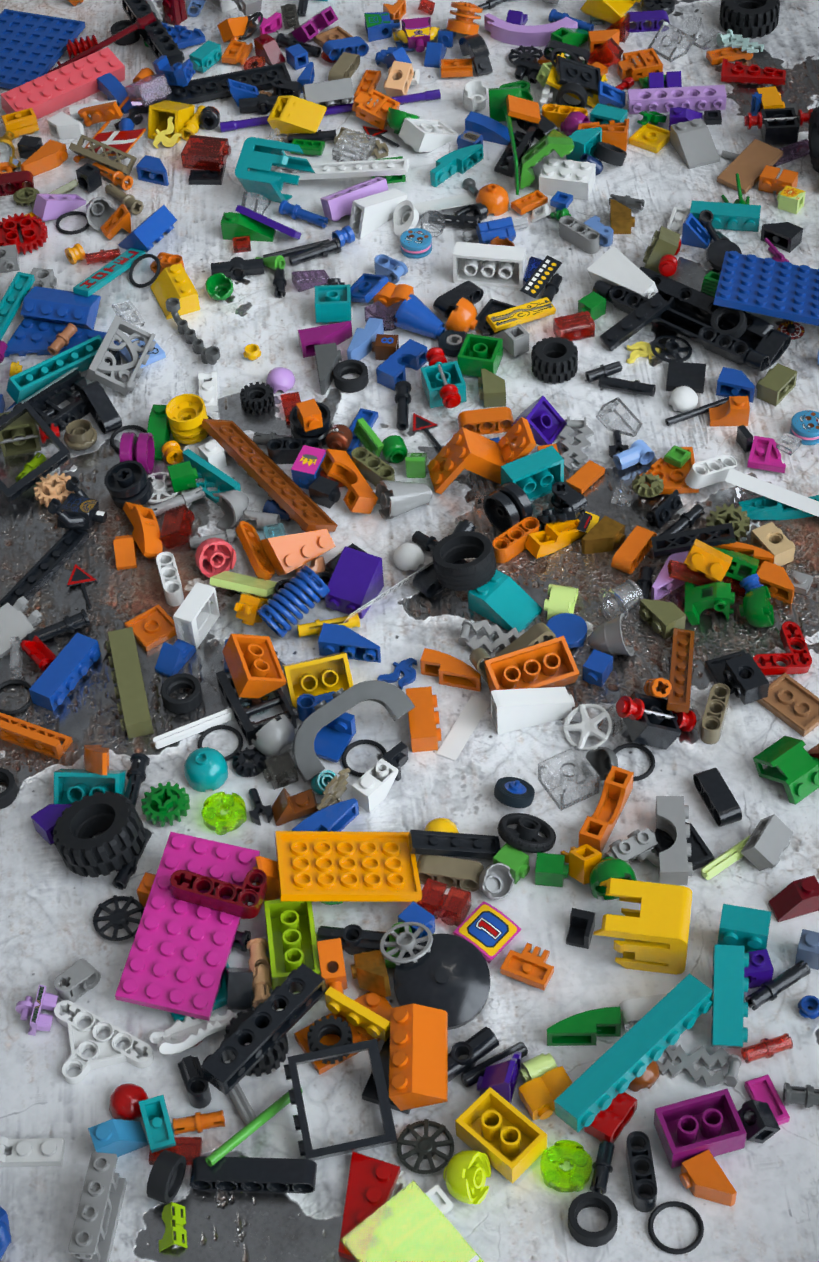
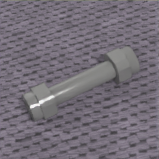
M232 528L226 529L225 533L199 537V535L189 537L191 549H197L203 541L213 537L221 538L225 541L228 540V543L238 540L236 530Z

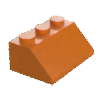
M231 633L222 652L239 697L260 698L286 685V678L269 636Z

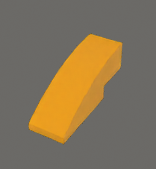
M579 519L546 524L544 531L528 534L524 547L535 558H540L568 546L586 533L577 530L580 523Z

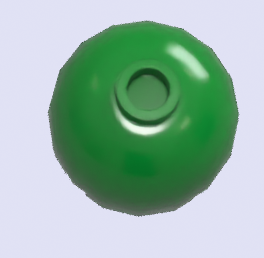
M388 108L386 120L388 126L394 130V133L399 135L405 118L419 119L420 116Z
M767 586L749 590L743 597V604L739 605L741 617L745 616L746 621L756 628H766L774 625L773 605L770 604L769 598H771Z
M613 857L601 859L591 870L589 878L590 889L594 898L598 899L597 895L603 896L604 900H613L620 897L607 896V886H600L601 882L610 878L637 881L633 868L626 861Z

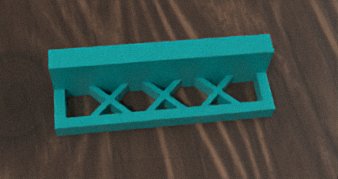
M186 449L182 452L184 462L190 461L192 468L196 467L198 479L203 478L205 480L204 482H196V486H201L205 496L217 504L219 502V497L213 496V493L231 490L241 491L240 483L191 450ZM216 487L218 490L208 491L207 488Z

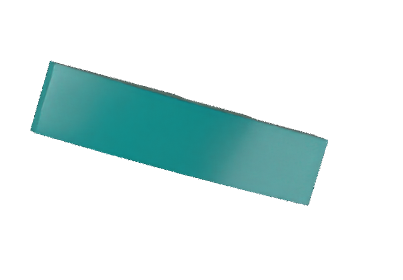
M819 495L808 497L819 501ZM765 496L739 502L742 512L747 511V517H750L752 520H789L815 516Z

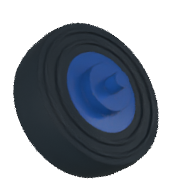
M516 777L500 778L494 788L495 798L502 804L512 808H526L530 806L535 795V790L531 784Z

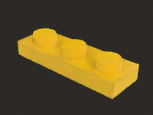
M331 986L324 993L326 1006L332 1013H339L354 1026L359 1025L374 1038L379 1037L387 1041L390 1037V1021Z

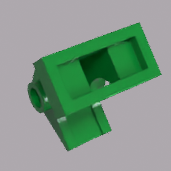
M693 580L685 582V614L691 626L700 624V614L708 608H714L719 612L722 611L727 620L730 613L734 614V608H730L735 603V592H731V583L715 582L696 587Z

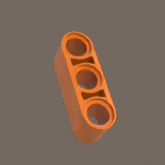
M508 407L468 410L458 415L459 429L463 427L479 435L508 432L514 423L512 411Z
M524 518L493 540L492 546L497 563H506L526 549L524 546L528 534L540 532V523L537 518Z
M637 525L614 554L611 567L631 575L653 547L651 537L657 536V533Z

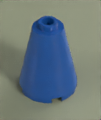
M410 294L409 297L411 298L408 301L404 300L395 315L397 323L394 322V325L407 331L437 339L445 332V324L417 296Z

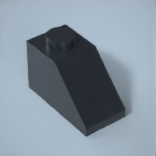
M790 222L763 224L760 240L765 242L764 239L767 238L775 247L790 253L802 242L803 228Z

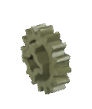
M726 503L723 504V508L716 506V512L710 511V516L706 517V527L732 523L737 542H740V536L746 537V531L750 530V517H747V511L742 512L741 506L734 508L733 503L730 507H727Z

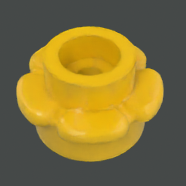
M249 344L244 348L245 352L243 355L249 360H256L261 356L259 346L256 344Z
M19 361L17 363L11 362L9 376L22 372L23 366L19 365Z

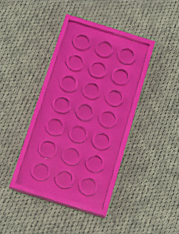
M170 832L115 994L116 1000L207 1021L210 1020L241 917L174 898L171 892L170 878L175 871L186 870L242 886L247 873L257 866L255 857L260 856V851ZM201 890L199 892L205 893L208 892V890ZM223 896L222 898H223V899H229V898H231V897H230V896Z

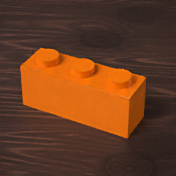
M431 686L407 688L406 695L415 706V708L408 712L412 752L438 750V741H442L441 729L436 728V724H440L439 712L434 711V708L438 707L437 695H432Z

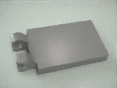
M24 596L20 597L13 606L6 603L0 608V659L19 646L23 640H27V634L35 632L34 627L42 622L40 619L42 614L38 610L33 611L28 618L22 613L28 609L26 604L29 603Z

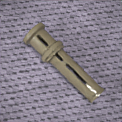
M112 183L106 185L105 192L123 203L127 209H130L131 213L137 215L142 212L143 202L136 200L131 194L124 193Z

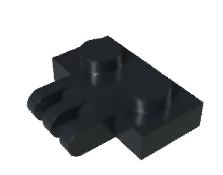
M573 506L561 508L562 511L554 512V509H546L537 515V519L540 524L576 520L581 517L580 509L574 510Z

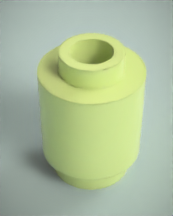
M542 1053L521 1063L519 1075L523 1083H526L557 1068V1064L550 1053L546 1055Z

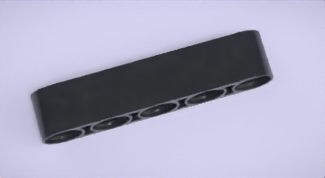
M198 1156L192 1162L189 1185L196 1190L302 1194L315 1191L317 1163L309 1159L223 1157L210 1167L205 1161V1158L208 1156Z

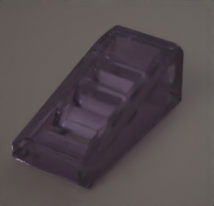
M325 270L296 271L291 273L292 283L298 292L327 284V280L330 279Z

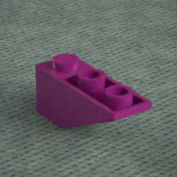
M351 321L298 330L299 345L303 358L315 356L314 345L336 343L337 346L352 337Z

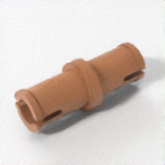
M69 323L61 333H58L56 339L48 347L49 353L55 356L64 346H67L70 342L69 340L78 331L77 327Z

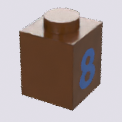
M377 334L376 341L372 342V352H375V360H387L391 354L399 349V335Z

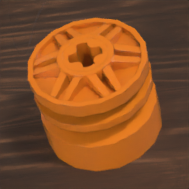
M451 2V7L457 8V10H450V13L456 15V18L448 19L446 29L466 35L478 34L479 24L473 22V20L481 19V16L475 14V12L482 13L483 8L468 2Z

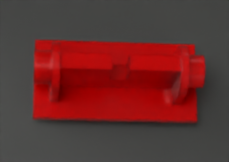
M34 636L32 641L23 640L20 644L21 650L43 671L57 657L37 636Z

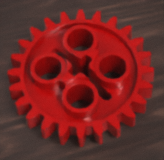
M15 213L14 217L8 215V219L2 218V222H0V246L16 244L18 255L20 252L26 255V251L32 253V249L38 250V246L43 247V243L47 242V226H45V222H42L41 218L37 219L36 215L30 217V214L24 216L21 213L18 216ZM18 225L21 229L23 243H21L19 239V233L17 230Z

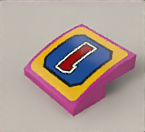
M483 901L453 934L472 943L481 952L485 960L490 963L522 929L501 911Z

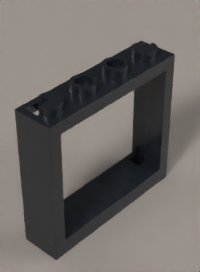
M28 401L18 403L14 406L13 411L0 416V431L27 412L59 451L9 488L0 479V493L9 503L34 486L36 482H39L41 477L45 478L47 474H50L71 458L69 450Z
M377 1039L287 1057L288 1064L284 1065L286 1080L291 1079L293 1089L288 1090L291 1105H296L298 1115H293L296 1131L301 1130L303 1139L298 1141L300 1156L306 1155V1159L314 1161L352 1153V1151L357 1152L397 1143ZM368 1050L385 1134L312 1150L297 1065Z

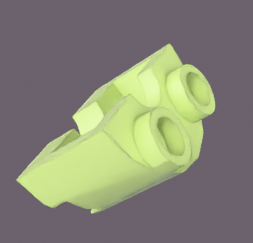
M549 584L548 596L550 597L545 599L544 602L547 620L560 613L574 614L579 589Z

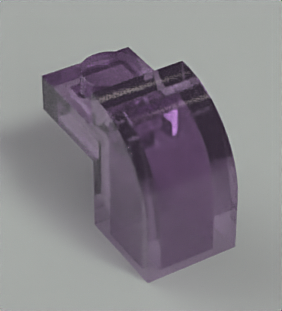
M401 300L389 307L377 301L365 307V322L367 323L369 317L383 319L384 331L397 329L394 325V322L397 323L395 315L403 301Z

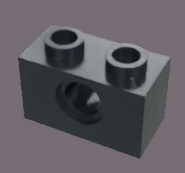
M749 653L726 660L725 670L723 671L724 679L727 683L731 684L735 696L740 698L744 705L768 697L769 682Z

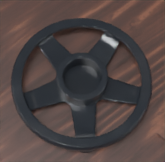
M256 12L251 16L248 15L245 33L239 40H246L257 31L263 21V14L261 12ZM261 16L259 24H256L255 21Z
M660 336L651 344V351L657 360L668 363L669 361L684 362L692 355L691 345L685 339L678 336ZM670 338V341L666 342L665 345L657 342L660 339ZM676 339L684 342L688 347H680ZM655 346L664 351L661 354H658L655 350ZM679 352H689L683 358L678 354ZM668 355H672L675 359H668L665 357Z

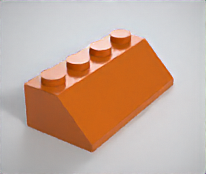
M564 636L484 661L490 693L493 690L563 687L575 683L580 674Z
M414 1003L391 1008L389 1098L400 1111L448 1102V1013L445 1010Z

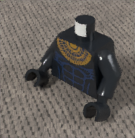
M75 476L66 483V489L71 492L74 491L75 494L71 493L62 505L59 500L53 498L47 510L51 514H57V527L90 530L95 522H106L107 512L99 511V502L89 498L82 489L80 490L77 487L80 481Z

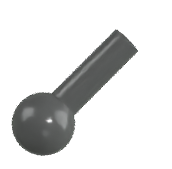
M472 178L465 179L462 184L463 188L470 190L476 197L479 190L475 187V181Z

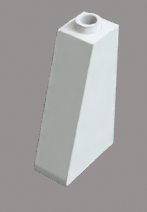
M394 188L354 200L349 226L352 228L355 236L362 239L391 220L397 205L406 200L407 194Z
M614 245L587 268L591 279L596 282L601 280L614 287L622 286L648 299L658 292L655 282Z
M566 687L491 691V719L498 735L567 718L572 712V707H575L572 694H568Z

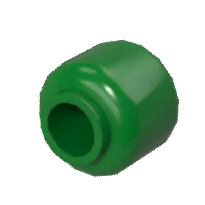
M391 435L382 441L384 444L382 453L387 462L396 464L405 459L408 450L400 436Z

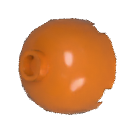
M497 184L486 185L477 193L476 204L482 203L487 207L488 213L494 214V216L502 215L509 209L508 193L502 186Z
M462 297L456 304L458 307L452 310L445 324L446 330L464 331L467 333L470 329L474 330L478 323L475 306L469 300Z

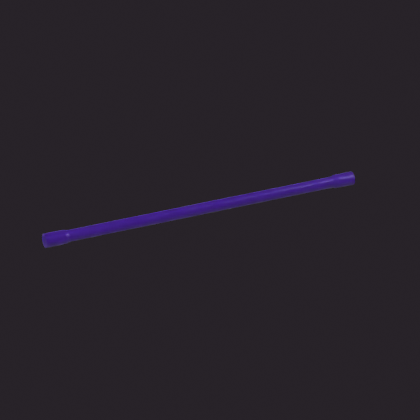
M440 89L390 98L400 102V104L441 99ZM353 103L327 107L324 116L352 112ZM269 116L220 122L221 132L269 124L267 121Z

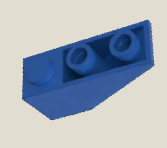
M323 623L318 639L319 655L327 656L345 652L348 659L381 663L380 646L344 625Z

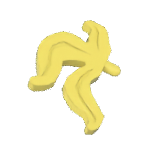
M174 117L168 118L166 130L161 132L158 129L155 130L158 135L155 136L153 145L156 148H159L158 144L160 142L165 147H173L178 137L182 136L180 133H175L171 138L165 136L174 131V124L172 122Z
M640 341L631 346L627 345V350L632 351L630 358L626 360L628 364L634 363L638 357H648L651 360L652 356H655L651 351V345L647 342ZM655 347L656 352L660 353L661 349Z

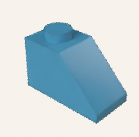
M111 1119L88 1128L96 1152L116 1154L117 1157L149 1145L140 1121Z

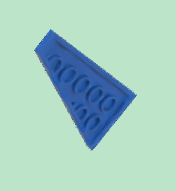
M24 318L8 341L4 357H9L10 354L26 356V353H36L38 356L52 355L49 353L48 347L56 339V335L61 333L67 325ZM77 327L78 331L69 340V344L64 346L58 354L97 335L104 339L107 332ZM114 341L115 345H120L118 341Z

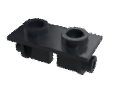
M675 490L672 494L665 495L664 499L658 504V507H654L647 513L646 519L649 522H657L658 528H661L683 507L678 490Z

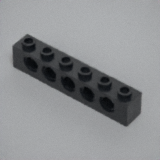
M303 963L297 970L291 971L287 980L281 986H277L272 991L271 996L264 1003H260L255 1008L254 1013L247 1020H243L238 1025L237 1030L230 1037H226L213 1054L208 1055L201 1065L204 1079L227 1095L326 992L325 979ZM228 1060H233L231 1063H225Z

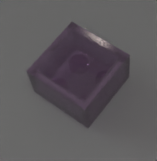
M165 74L150 75L125 87L132 106L138 105L139 107H148L154 104L155 100L166 99L167 95L172 93Z

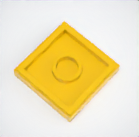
M647 123L642 125L629 138L628 144L657 154L670 141V131Z

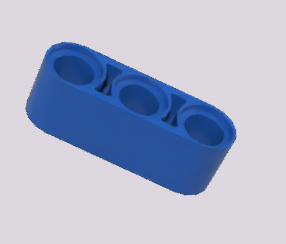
M355 36L326 41L322 50L330 60L335 61L339 59L343 52L358 54L360 57L368 53L369 46L361 37Z

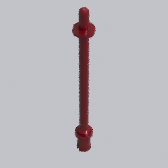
M153 12L142 18L138 17L131 26L62 64L58 61L57 64L59 66L47 73L93 54L137 29H145L147 25L157 21Z

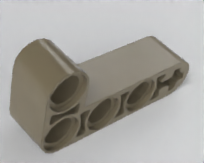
M537 623L493 658L554 639L556 636L546 624ZM476 648L471 652L469 660L488 684L484 661L492 659V657L485 649Z

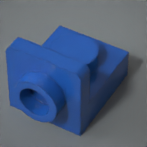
M447 29L438 30V43H443L445 47H453V39L456 36V32Z

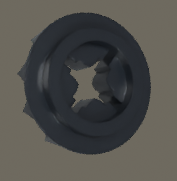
M246 747L244 751L238 750L237 755L233 756L232 766L238 775L254 777L265 770L267 757L255 747L253 749ZM245 759H253L254 764L250 762L246 763Z

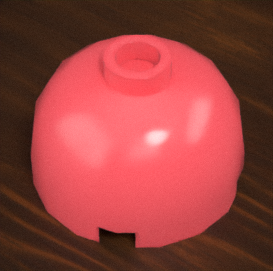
M216 537L209 538L198 546L195 553V563L200 572L210 578L221 572L232 570L236 563V552L225 540Z

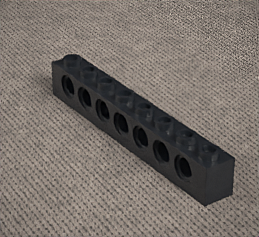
M122 0V8L133 24L138 17L142 18L153 12L150 5L146 3V0ZM153 12L157 21L147 25L143 30L137 29L157 59L165 55L170 66L179 62L183 63V52L179 50L177 43L173 41L172 36L163 27L161 20H158L156 13Z

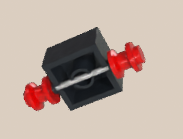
M794 107L761 109L757 116L747 113V116H744V126H747L748 130L752 126H757L761 130L763 142L768 145L795 144L798 142L799 127H802L803 123L809 124L813 109H809L808 113L798 110V115H796Z
M634 692L630 697L622 696L616 703L617 714L623 718L630 738L636 744L666 750L680 736L681 730L690 732L697 722L693 711L689 710V713L666 710V699Z

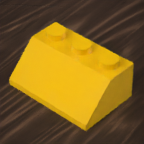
M181 263L164 268L150 286L166 319L173 318L171 312L166 309L165 302L169 298L179 299L181 308L178 313L180 316L200 310L198 293Z
M345 652L282 665L291 704L295 708H297V698L302 694L317 696L332 691L337 692L341 688L346 691L353 686L347 653Z

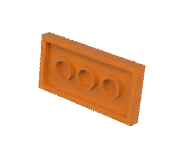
M369 991L354 1000L390 1021L391 1008L393 1007L385 996ZM330 1013L325 1016L326 1019H329V1015H334V1019L340 1017L342 1022L346 1021L348 1027L350 1026L353 1043L377 1039V1042L382 1040L379 1037H372L359 1025H352L339 1013ZM314 1023L294 1033L295 1039L304 1053L310 1052L308 1032H310L309 1028L311 1025L314 1026ZM327 1034L321 1038L320 1042L323 1045L330 1046L338 1043L341 1038L335 1034ZM357 1053L349 1054L347 1058L343 1056V1061L347 1060L348 1058L354 1056ZM320 1060L311 1063L320 1075L341 1062L335 1060V1064H331V1061L324 1064Z

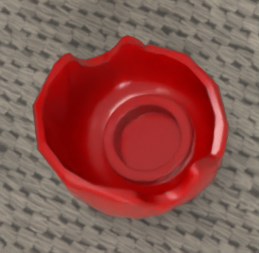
M131 1083L118 1086L110 1096L109 1111L112 1117L129 1121L140 1118L142 1114L139 1102L148 1099L147 1093L142 1087Z

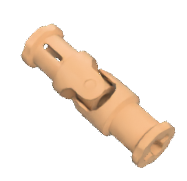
M263 938L251 939L246 944L250 952L248 966L253 972L252 991L254 999L252 1006L254 1009L271 996L270 961L266 955L268 943Z

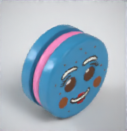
M413 228L403 232L400 236L402 254L413 259L429 255L432 251L431 234L421 228Z
M805 410L796 413L792 417L790 435L793 440L803 445L819 443V412Z

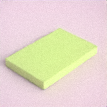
M224 571L210 577L209 584L266 598L276 593L275 585L277 582Z

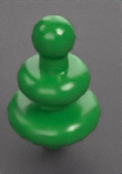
M566 208L557 210L556 213H550V217L552 219L556 217L558 221L563 216H571Z

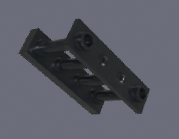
M224 670L216 673L218 687L229 708L232 709L235 720L249 746L253 745L252 739L257 740L256 733L265 724L274 718L279 721L282 719L280 717L282 714L287 716L294 729L297 728V710L294 706H290L281 688L273 691L275 698L247 708L246 706L243 707L242 703L250 698L238 696V693L234 691L233 679L231 677L228 678ZM280 705L283 710L282 713L259 722L250 721L251 715Z

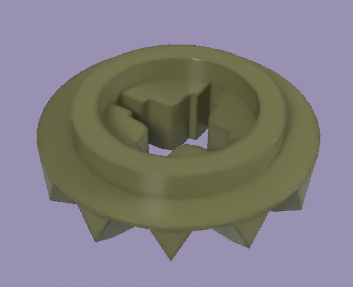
M25 187L16 191L13 199L17 205H22V207L25 205L29 206L36 200L37 194L40 193L35 188Z
M643 472L641 476L636 475L635 480L632 481V489L637 495L649 498L659 495L664 489V484L659 475L653 476L652 472L646 475Z

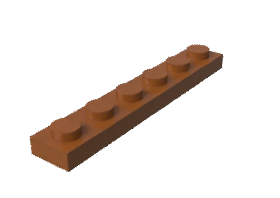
M673 629L669 681L672 689L667 697L666 710L689 713L695 631Z

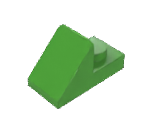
M408 453L406 455L407 478L426 477L427 453Z

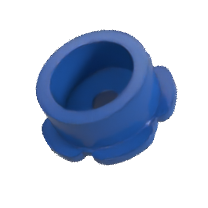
M811 995L803 997L798 1003L800 1015L810 1019L819 1017V999Z

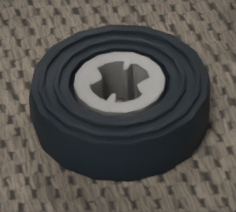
M454 330L442 333L438 339V345L443 350L444 355L458 357L467 333Z

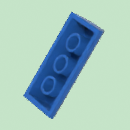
M34 286L24 297L20 315L26 319L61 325L72 323L79 328L94 330L101 296L91 295L86 297L75 294L72 291Z

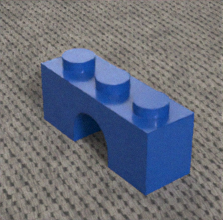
M409 339L376 368L377 383L395 391V384L397 382L406 381L405 368H412L417 371L427 362V346Z

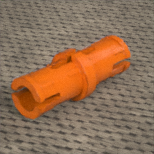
M223 1110L205 1114L196 1112L194 1116L173 1118L175 1135L193 1131L202 1133L204 1129L225 1127Z

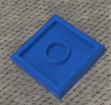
M363 273L350 287L351 301L368 303L389 282L388 277L385 275Z

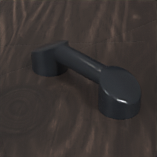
M709 210L701 211L698 221L706 228L713 241L729 240L725 237L720 238L712 226L713 213Z

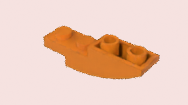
M125 502L123 510L134 527L132 537L145 557L150 559L156 558L163 550L160 528L153 510L143 507V505Z

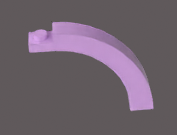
M490 13L484 15L485 30L491 32V38L517 46H546L551 41V33L561 27L578 29V22L568 17L550 24L525 26L508 23Z

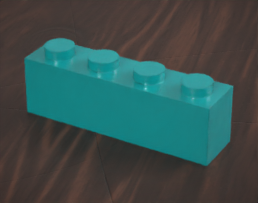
M692 200L690 213L698 220L701 211H711L713 213L711 224L714 229L758 232L761 205Z
M715 944L713 947L711 1047L742 1048L743 1042L747 1043L748 1028L743 1027V1017H748V1002H744V992H748L749 979L744 977V967H749V953L744 952L745 946Z

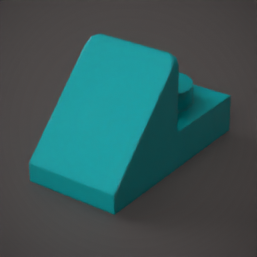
M164 1095L140 1101L139 1106L151 1153L176 1146Z

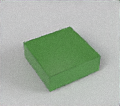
M674 445L664 456V461L681 469L691 458V452Z

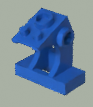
M162 55L152 63L160 86L174 85L185 87L196 73L193 70V63H191L190 59L184 63L179 62L170 66L167 56Z

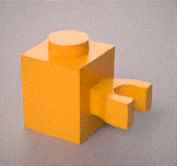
M241 593L240 601L236 602L234 608L237 611L236 618L242 619V623L254 626V623H262V619L256 611L264 604H267L268 599Z
M588 844L578 848L575 846L570 847L569 853L561 851V855H565V863H569V876L583 885L590 883L591 870L601 861L602 853Z

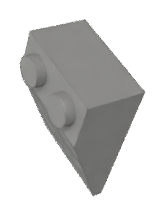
M701 118L671 125L670 143L688 169L720 162L709 129Z

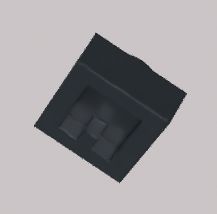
M402 741L382 756V759L398 769V774L395 778L397 781L401 779V767L408 760V746Z

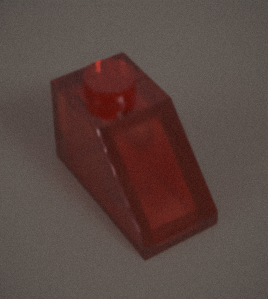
M611 37L590 53L588 63L593 64L597 61L606 67H610L612 64L616 65L622 59L621 55L624 51Z

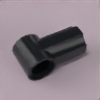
M187 1056L178 1063V1068L190 1104L194 1108H205L212 1099L208 1081L204 1079L198 1057Z

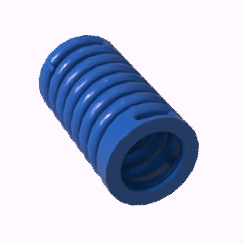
M306 565L296 573V578L292 577L289 580L290 583H285L284 588H280L278 594L276 593L272 596L273 599H269L267 604H264L256 611L260 618L281 638L292 629L284 617L293 625L298 623L297 619L287 609L299 620L304 617L293 603L304 614H308L309 609L299 598L310 609H313L315 604L305 593L315 603H319L320 598L313 591L322 598L330 592V589L323 580Z

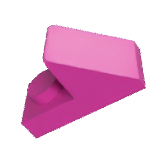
M276 12L267 19L263 18L259 27L260 35L276 32V30L283 27L281 13Z

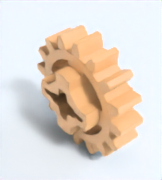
M57 472L52 476L47 474V478L41 477V482H36V487L33 488L36 501H39L40 505L45 503L47 508L53 498L59 500L62 505L71 493H75L66 489V483L71 479V476L66 477L65 473L59 476Z

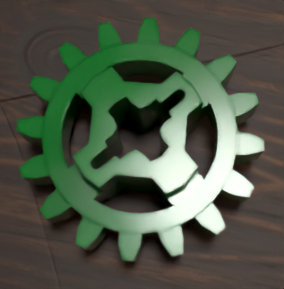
M167 782L166 786L159 783L158 788L151 786V792L144 793L145 798L141 799L142 812L147 821L152 820L153 825L160 822L161 827H164L165 823L168 822L172 826L174 820L181 822L180 816H187L186 810L190 809L189 795L186 794L184 787L179 788L178 783L174 786H171L170 782Z

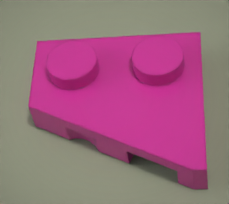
M754 436L747 467L785 473L786 469L785 463H782L780 451L776 448L775 440Z

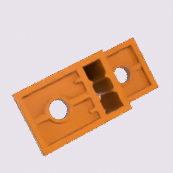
M521 417L498 443L461 427L427 465L434 491L442 494L464 469L501 484V466L527 456L536 446L528 420Z

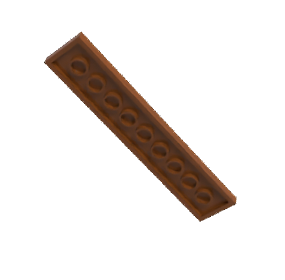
M203 419L201 426L206 430V433L224 448L226 453L236 461L237 465L242 467L247 472V475L252 477L257 482V485L263 488L268 493V496L274 499L279 504V507L285 510L290 515L289 517L300 525L303 531L327 529L328 532H335L338 525L233 421Z

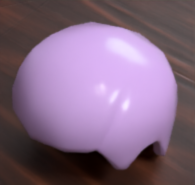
M277 367L269 372L266 385L269 384L272 387L274 394L278 390H282L285 393L293 388L295 377L289 369Z

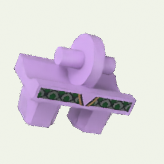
M39 985L35 1003H32L33 998L31 996H26L25 1001H19L16 1005V1011L21 1014V1020L26 1021L28 1016H31L28 1035L35 1036L37 1030L50 1031L53 1016L42 1014L41 1011L42 1009L54 1011L58 996L47 993L46 986Z

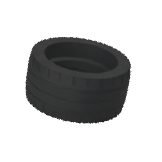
M472 531L456 532L440 540L434 547L432 555L435 573L440 584L447 589L453 591L474 590L487 584L495 575L496 559L490 539L482 533ZM476 558L468 563L452 564L461 559Z

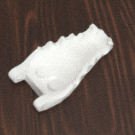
M226 1007L224 1014L219 1015L215 1013L213 1016L211 1015L209 1021L198 1018L192 1019L189 1016H185L183 1021L177 1019L166 1029H153L149 1031L147 1037L150 1042L158 1044L157 1048L161 1054L176 1055L188 1048L196 1047L205 1037L225 1030L226 1026L230 1025V1020L233 1017H238L237 1012L227 1010Z

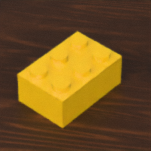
M491 1087L455 1120L456 1136L471 1149L487 1154L490 1165L512 1184L547 1149V1134Z

